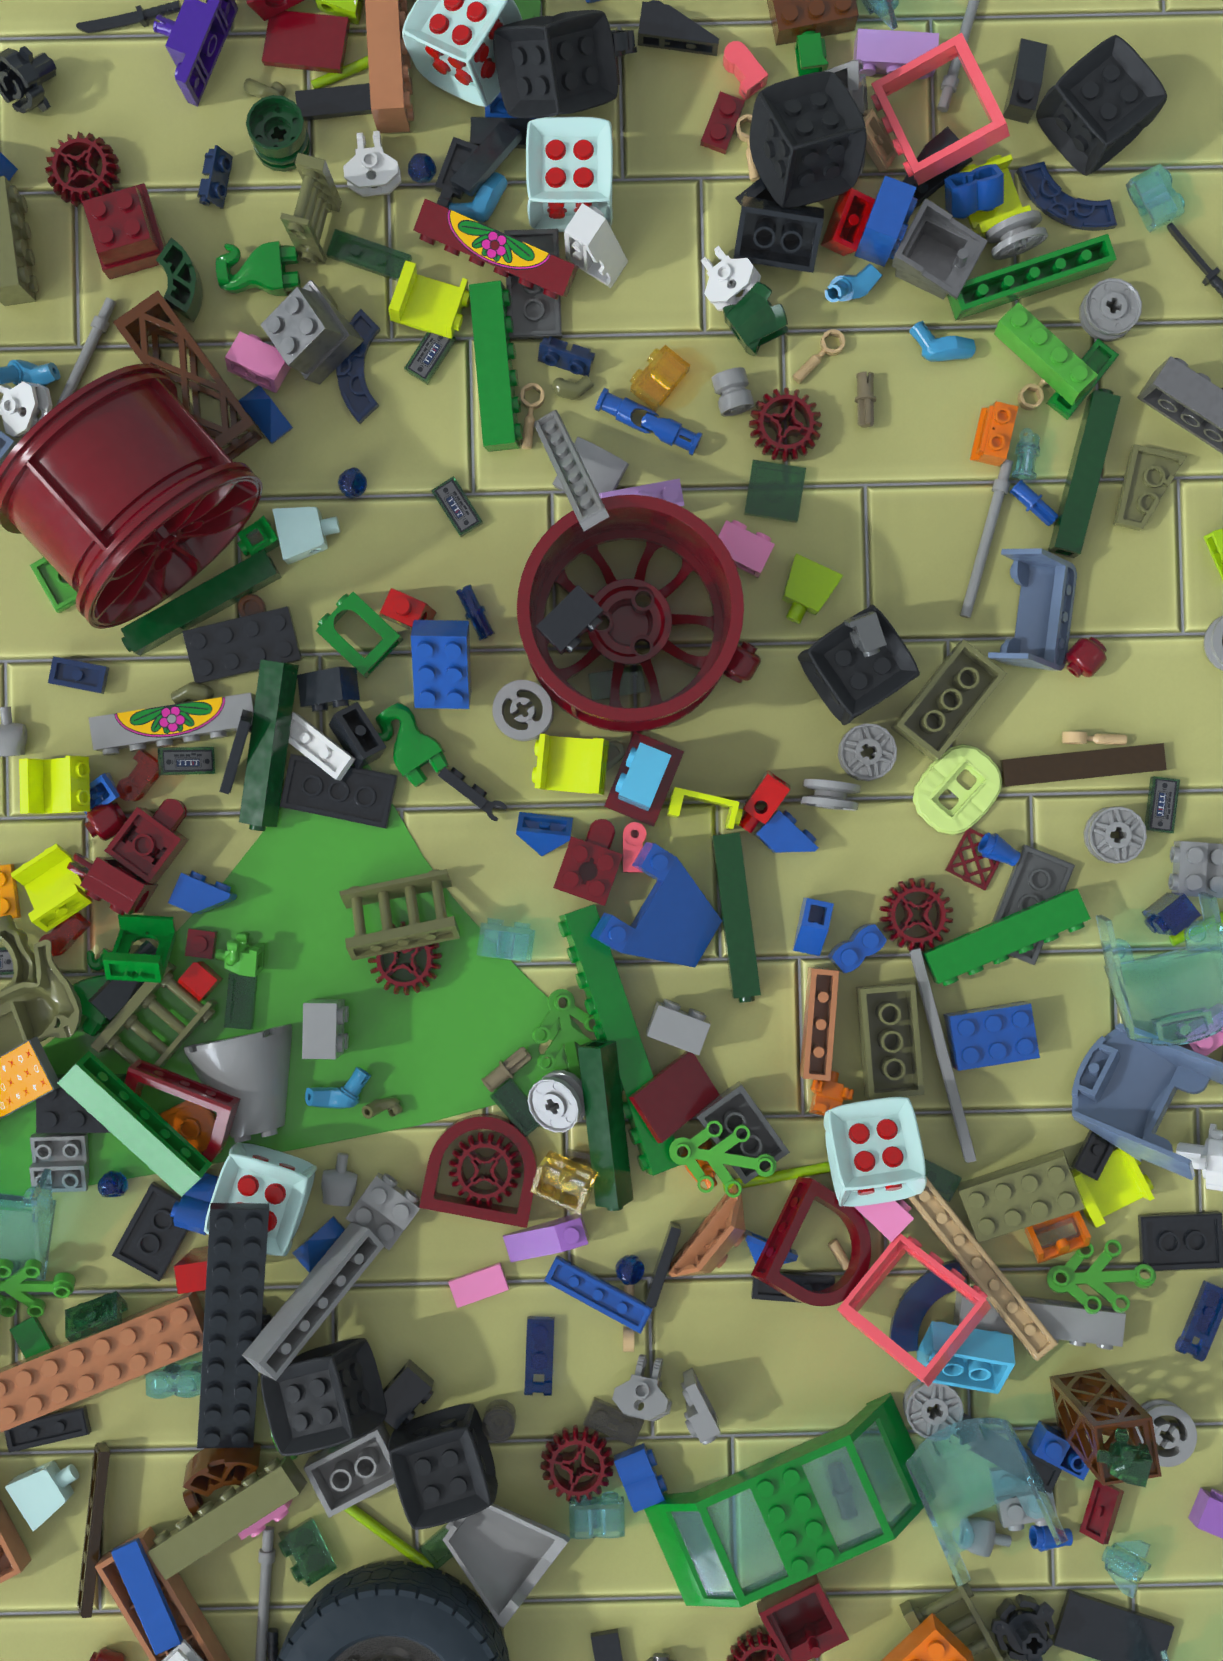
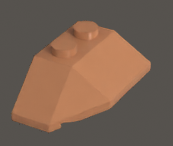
M736 1184L729 1189L730 1193H737L739 1191ZM742 1192L735 1198L729 1197L727 1194L722 1197L672 1259L668 1269V1274L671 1277L712 1273L716 1267L720 1268L726 1262L729 1250L733 1246L737 1247L745 1237L744 1232L746 1229Z

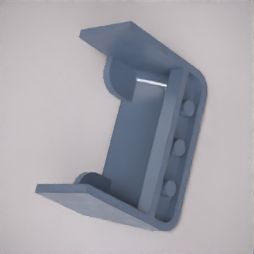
M1042 548L1002 549L1001 555L1014 560L1010 568V575L1014 582L1021 586L1015 637L1007 638L1001 645L1000 652H989L988 658L1006 665L1061 671L1066 664L1065 655L1068 651L1077 580L1075 565Z

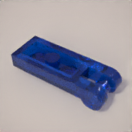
M1206 1280L1203 1281L1183 1332L1176 1341L1175 1350L1182 1354L1189 1353L1193 1355L1194 1359L1201 1362L1206 1359L1223 1318L1222 1287ZM1194 1336L1200 1338L1198 1344L1192 1343Z
M527 1317L524 1395L533 1396V1393H544V1396H552L555 1317ZM534 1374H544V1382L534 1381Z

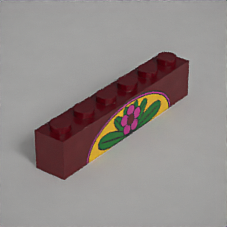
M424 199L413 231L420 233L419 239L432 245L436 241L445 244V251L459 256L460 252L470 255L468 261L484 267L485 262L495 266L493 272L506 278L510 274L520 277L518 283L531 289L534 288V285H538L544 288L543 294L558 300L559 295L567 297L579 267L428 199Z

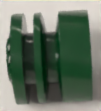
M271 95L261 98L253 104L247 114L246 126L258 159L264 166L273 171L286 172L296 169L295 161L297 154L309 155L311 145L301 110L294 101L285 96Z

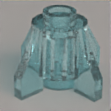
M1142 1540L1116 1542L1111 1547L1107 1546L1102 1556V1561L1105 1562V1569L1121 1592L1131 1598H1135L1139 1585L1133 1582V1580L1140 1582L1144 1572L1151 1568V1564L1141 1559V1557L1147 1558L1150 1544Z

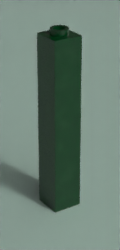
M1101 388L1094 390L1087 397L1058 510V519L1055 522L1048 552L1070 558H1075L1081 554L1121 396L1114 395V392L1109 389Z
M263 549L121 628L124 635L121 640L129 652L133 651V653L141 656L181 634L182 631L194 627L239 602L242 597L253 594L282 577L270 555Z
M267 660L260 661L239 823L250 824V830L265 831L266 827H277L299 665Z
M740 832L711 836L731 994L734 999H739V1003L755 1001V996L761 995L741 836Z
M591 1040L578 1047L595 1204L598 1207L607 1208L608 1211H619L623 1209L624 1205L633 1200L617 1046L616 1041Z

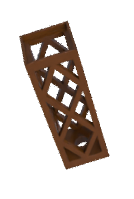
M158 290L113 322L143 364L158 366L171 381L181 384L183 403L179 398L177 400L190 414L189 388L192 389L194 414H191V416L209 436L215 438L213 440L220 448L230 444L223 451L231 460L264 438L261 431ZM160 328H163V329L168 330V331H170V332H172V333H175V334H177L178 336H175V335H173V334H171V333H168V332H166V331H163V330H161ZM150 335L152 336L153 357L149 356L148 337ZM159 336L179 345L180 368L160 360ZM186 348L189 349L191 373L188 372ZM197 357L216 383L198 376ZM199 392L220 401L222 426L201 418ZM228 405H230V418H231V427H230V428H229V417H228ZM237 413H238V414L240 415V417L242 418L239 422H238V418H237ZM246 430L250 431L239 439V435L244 433Z
M1103 1368L1049 1376L1058 1431L1103 1486L1162 1476L1152 1416ZM1079 1400L1088 1401L1086 1406H1083ZM1135 1427H1138L1144 1441L1143 1445ZM1102 1434L1110 1436L1105 1443L1103 1442ZM1121 1440L1128 1449L1117 1447L1116 1445ZM1110 1454L1130 1459L1131 1461L1125 1468L1107 1463L1106 1457Z

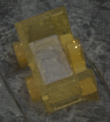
M550 1150L537 1168L530 1192L580 1215L589 1202L599 1173Z

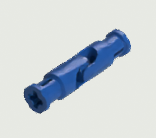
M604 388L595 407L596 411L603 410L615 416L617 421L640 432L651 434L649 431H653L660 441L670 446L675 444L689 451L691 456L696 451L703 435L701 432L696 434L682 427V423L671 418H657L659 415L652 409L629 398H619L609 393L607 388ZM636 410H645L647 413L642 417V423L639 427L632 422V415ZM680 436H683V437H685V438L691 440V442H688V441H686V440L680 438Z

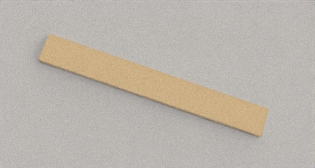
M927 1178L924 1191L907 1199L974 1284L988 1295L986 1299L1034 1360L1038 1361L1058 1344L1057 1341Z

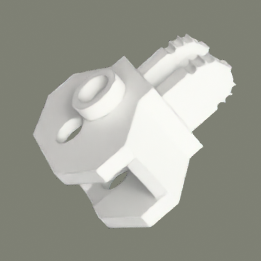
M373 131L375 147L365 148L366 140L363 132L357 133L358 149H355L356 155L343 166L344 178L347 180L348 188L362 197L388 195L401 183V172L398 162L384 153L380 131Z
M717 246L714 251L721 261L714 266L709 259L704 257L701 262L707 269L709 276L704 294L718 311H723V307L737 304L756 282H760L761 275L748 258L731 259ZM741 290H743L742 296H740V297H736V296H735V295H737Z
M21 382L14 388L7 384L0 385V392L4 394L2 400L0 399V415H2L5 432L13 437L24 436L52 409L53 405L49 388L41 384ZM40 410H41L42 415H41V417L38 419V418H37V415L39 414V412H40Z

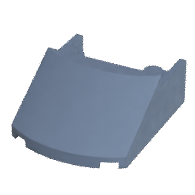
M1119 1023L1113 1031L1105 1037L1101 1036L1094 1043L1081 1062L1072 1088V1116L1075 1121L1138 1161H1148L1193 1180L1195 1173L1192 1161L1174 1153L1171 1143L1167 1139L1156 1135V1132L1177 1089L1190 1094H1199L1206 1089L1210 1080L1223 1085V1063Z

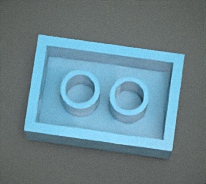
M641 742L638 748L632 746L626 761V766L629 767L628 773H621L615 791L619 793L618 799L648 811L671 755Z
M932 1321L918 1348L917 1361L926 1367L958 1326L946 1322ZM974 1329L932 1383L999 1394L1015 1366L1013 1335L1003 1334L999 1331Z

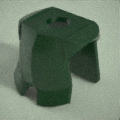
M756 282L737 304L723 307L725 323L746 353L751 356L757 355L761 345L788 332V327L786 326L788 325L787 317L782 304L772 306L768 300L772 290L760 282Z

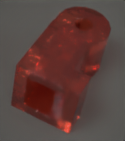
M139 750L133 759L138 762L137 766L128 777L123 778L117 784L120 798L125 801L141 800L164 772L163 764L145 750Z
M77 912L57 925L51 933L43 935L39 942L42 940L51 941L52 956L62 955L87 930L91 923Z

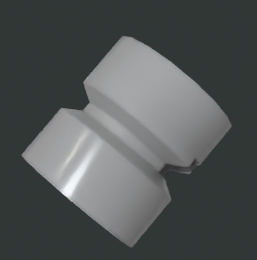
M745 368L728 369L717 373L711 378L715 393L721 395L718 401L721 416L741 414L755 406L751 390L746 389L749 382Z

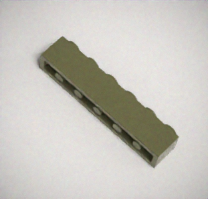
M286 1456L281 1460L278 1457L274 1458L264 1466V1471L257 1475L256 1472L251 1473L242 1480L240 1487L236 1489L233 1486L228 1488L219 1496L220 1499L215 1503L211 1501L206 1502L197 1510L198 1514L192 1518L189 1515L183 1517L175 1524V1529L170 1532L165 1529L153 1538L154 1544L147 1554L164 1579H169L298 1496L307 1484V1481L291 1457Z

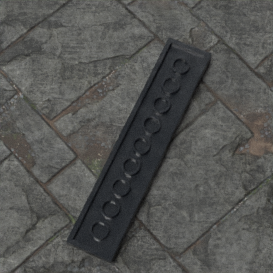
M210 1203L197 1448H253L258 1371L242 1355L261 1333L269 1204Z

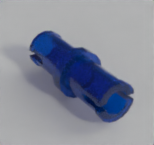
M467 585L462 590H457L456 594L466 611L465 617L467 620L470 619L479 637V641L494 635L495 632L492 630L484 613L486 609L480 605L472 585Z

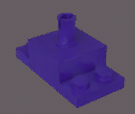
M184 0L176 21L163 17L160 14L156 16V20L160 22L154 20V32L169 37L165 46L176 65L175 80L187 102L197 107L237 14L238 7L235 0H206V3L199 0Z

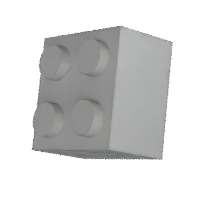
M311 999L303 1003L302 1059H337L344 1054V1050L348 1049L349 1036L348 1033H344V1023L349 1020V1006H345V999Z
M664 999L663 1003L657 1001L646 1029L647 1036L700 1055L711 1025L706 1019L705 1013L692 1008L689 1009V1012L680 1010V1004L668 999Z

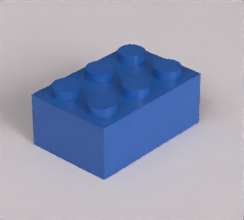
M888 176L884 177L854 256L885 267L888 258L894 259V255L904 238L908 221L918 200L913 197L916 190L915 186Z
M414 620L411 631L414 707L469 709L472 693L469 621Z
M1022 1001L944 1014L952 1067L958 1071L1040 1058L1031 1003Z

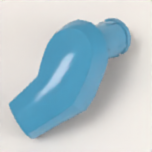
M497 172L492 173L477 191L473 202L450 203L449 209L480 223L487 221L507 188L505 176Z
M868 264L856 275H839L831 281L827 287L828 289L825 290V297L830 302H837L866 296L882 277V274L873 265Z
M919 321L909 330V333L922 348V357L930 362L969 359L976 351L973 339L959 336L935 338L924 321Z
M11 360L7 366L0 367V385L12 382L17 386L21 382H30L47 386L61 378L57 366L52 362L38 366L24 360Z
M356 1067L345 1086L306 1088V1104L313 1107L336 1109L354 1107L360 1102L358 1095L371 1078V1075L364 1069Z

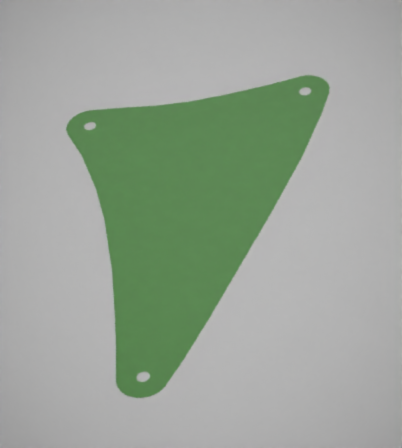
M369 765L362 767L363 769L372 770ZM393 804L387 829L281 807L279 809L277 827H266V830L262 832L223 882L231 887L230 892L237 895L236 899L205 913L193 914L176 932V939L169 961L177 967L172 973L174 975L173 979L178 982V979L193 962L204 961L223 979L210 995L201 1002L205 1005L207 1001L213 999L218 1003L213 1008L216 1011L207 1023L201 1022L162 1068L201 1083L184 1052L185 1046L247 1035L287 1024L292 1026L285 1125L277 1128L278 1134L262 1137L261 1133L253 1134L250 1140L241 1143L259 1145L285 1152L418 1126L501 1104L494 1094L509 1081L525 1097L529 1095L532 1086L553 1070L568 1071L564 1046H562L555 1057L556 1063L553 1069L542 1070L537 1064L538 1057L541 1055L539 1052L540 1043L533 1040L532 1032L540 1026L550 1010L548 1007V997L488 938L456 902L447 888H443L447 917H455L460 938L440 942V947L433 949L434 954L442 953V958L434 959V963L441 964V969L432 968L431 971L436 973L437 978L431 979L428 976L426 977L430 982L429 987L426 988L420 982L421 991L419 993H416L413 986H410L411 992L409 995H405L404 987H401L399 994H394L395 985L392 984L388 990H385L386 979L380 983L375 981L377 977L381 976V973L378 971L371 974L370 970L377 967V963H368V959L372 957L352 961L346 949L345 938L355 935L352 908L346 909L340 897V891L347 890L353 886L362 887L424 874L433 870L420 852ZM432 891L416 894L420 922L435 920L436 913ZM406 897L391 899L392 923L397 928L400 927V922L405 921L406 925H408ZM379 902L363 905L366 934L381 931ZM188 929L218 932L214 959L185 956ZM240 931L249 933L248 944L250 946H254L256 943L265 944L263 970L256 977L238 975L224 968L225 961L216 960L217 949L226 950L227 942L229 940L237 941L236 936ZM425 948L416 957V962L422 972L427 963ZM415 949L405 954L401 952L399 954L401 956L399 958L400 962L395 967L406 962L410 965L412 960L409 959L412 958L411 954L415 952ZM393 952L384 954V963L386 968H388L394 960ZM403 968L392 974V976L400 980L416 979L412 973ZM160 987L154 994L157 997L156 1000L186 1026L197 1014L166 987ZM311 999H345V1006H349V1020L344 1023V1033H348L349 1043L348 1049L344 1050V1054L337 1059H302L304 1002ZM142 1008L138 1012V1021L168 1047L178 1037L179 1034L149 1008ZM82 1015L80 1025L73 1036L68 1038L55 1037L43 1047L56 1074H66L88 1051L96 1056L114 1074H127L128 1067L131 1066L114 1050L109 1051L107 1049L98 1053L90 1046L108 1025H104L96 1036H91L81 1030L87 1019L85 1015ZM570 1018L572 1027L582 1033L580 1027ZM559 1019L556 1020L549 1030L550 1040L554 1039L560 1029ZM125 1028L120 1033V1042L141 1060L154 1065L161 1055L131 1029L127 1030ZM540 1030L537 1033V1037L539 1040H543L545 1038V1032L543 1030ZM575 1043L576 1052H577V1057H578V1063H579L578 1047H579L580 1045H578L577 1043ZM521 1047L526 1048L531 1054L532 1059L514 1074L515 1077L513 1079L508 1078L491 1093L481 1079L500 1065L499 1061L502 1060L504 1062ZM549 1058L543 1059L542 1064L544 1067L550 1065ZM356 1067L364 1069L371 1075V1078L358 1095L360 1102L354 1107L336 1109L313 1107L306 1104V1088L345 1086ZM149 1085L143 1087L140 1097L158 1114L186 1101ZM395 1097L401 1101L399 1104L402 1106L403 1111L393 1117L389 1116L387 1109L370 1119L365 1118L362 1114V1108L376 1099ZM36 1101L0 1119V1199L38 1194L32 1193L29 1170L33 1163L30 1137L33 1133H36ZM88 1133V1186L156 1174L112 1133ZM229 1135L226 1145L211 1162L212 1164L226 1161L231 1147L236 1144L234 1138Z

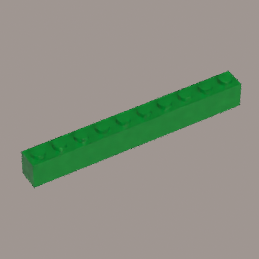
M589 905L560 915V922H558L559 931L563 938H567L569 944L567 954L571 963H575L578 971L576 981L579 988L584 989L587 997L584 1000L586 1010L589 1015L594 1016L596 1024L593 1026L594 1034L597 1040L616 1041L624 1119L629 1121L631 1127L628 1130L629 1137L633 1145H637L640 1153L637 1156L639 1166L642 1171H646V1174L653 1176L680 1166L671 1159L669 1154L670 1145L675 1140L674 1135L672 1134L663 1143H657L628 1098L654 1076L611 950L603 943L591 937L600 920L596 905Z

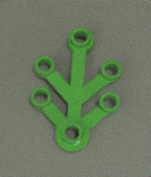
M557 989L548 998L550 1010L540 1026L533 1030V1040L537 1043L549 1041V1030L557 1019H559L560 1029L545 1053L538 1057L537 1064L542 1070L553 1069L556 1063L555 1057L562 1046H564L568 1072L573 1073L581 1080L575 1043L581 1046L591 1041V1039L572 1027L570 1016L583 1023L584 1028L589 1032H594L589 1027V1021L594 1019V1016L588 1015L575 1006V999L571 992L565 989ZM562 997L566 1000V1005L563 1008L558 1005V1001ZM540 1030L545 1032L543 1040H539L537 1037V1033ZM545 1057L550 1059L548 1067H544L542 1064Z
M711 1120L705 1129L691 1139L679 1137L671 1143L669 1148L671 1159L678 1165H686L698 1181V1189L703 1193L712 1191L714 1179L704 1173L697 1160L707 1161L725 1185L726 1194L732 1198L738 1197L741 1194L742 1186L739 1181L734 1180L724 1164L755 1169L757 1174L763 1177L771 1176L777 1166L775 1158L768 1153L760 1154L757 1158L725 1153L737 1143L745 1142L749 1139L750 1129L743 1124L738 1125L732 1134L709 1150L698 1147L710 1137L721 1135L723 1125L718 1120ZM711 1124H717L720 1127V1131L716 1134L711 1133L709 1130ZM744 1128L747 1131V1136L739 1138L737 1136L738 1129ZM679 1147H686L688 1154L680 1156L678 1154ZM768 1161L771 1167L769 1170L764 1171L760 1168V1163ZM703 1179L710 1180L711 1187L708 1189L703 1188L701 1181ZM736 1184L739 1191L737 1193H730L728 1186Z
M1113 1239L1106 1242L1104 1251L1086 1272L1074 1273L1084 1259H1089L1093 1255L1094 1247L1091 1243L1087 1246L1090 1249L1089 1254H1083L1078 1249L1065 1266H1054L1047 1274V1284L1050 1289L1056 1293L1068 1292L1084 1306L1085 1311L1089 1314H1097L1102 1307L1101 1300L1096 1296H1088L1077 1284L1089 1285L1112 1304V1308L1116 1312L1124 1313L1130 1306L1128 1297L1116 1294L1104 1283L1134 1282L1140 1288H1149L1156 1279L1155 1270L1147 1264H1140L1135 1270L1102 1271L1122 1251L1121 1244ZM1115 1245L1118 1252L1111 1253L1108 1250V1246ZM1140 1271H1147L1150 1278L1143 1279L1140 1276ZM1059 1274L1064 1275L1066 1282L1059 1283L1056 1280V1276ZM1116 1300H1123L1126 1307L1119 1308L1116 1305ZM1088 1301H1095L1098 1308L1095 1310L1090 1309L1087 1304Z
M0 1259V1277H8L6 1280L0 1281V1291L6 1292L28 1307L27 1313L32 1317L42 1316L46 1304L43 1300L36 1299L27 1292H53L58 1298H66L74 1291L76 1279L70 1273H58L54 1276L53 1281H24L27 1278H36L40 1275L42 1268L40 1261L36 1259L27 1260L21 1269L11 1275L13 1269L12 1261ZM0 1294V1314L4 1317L15 1315L17 1302Z

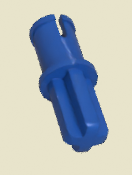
M1022 479L1009 492L1027 507V512L1031 510L1047 526H1051L1058 519V514L1041 499L1042 495L1038 496Z

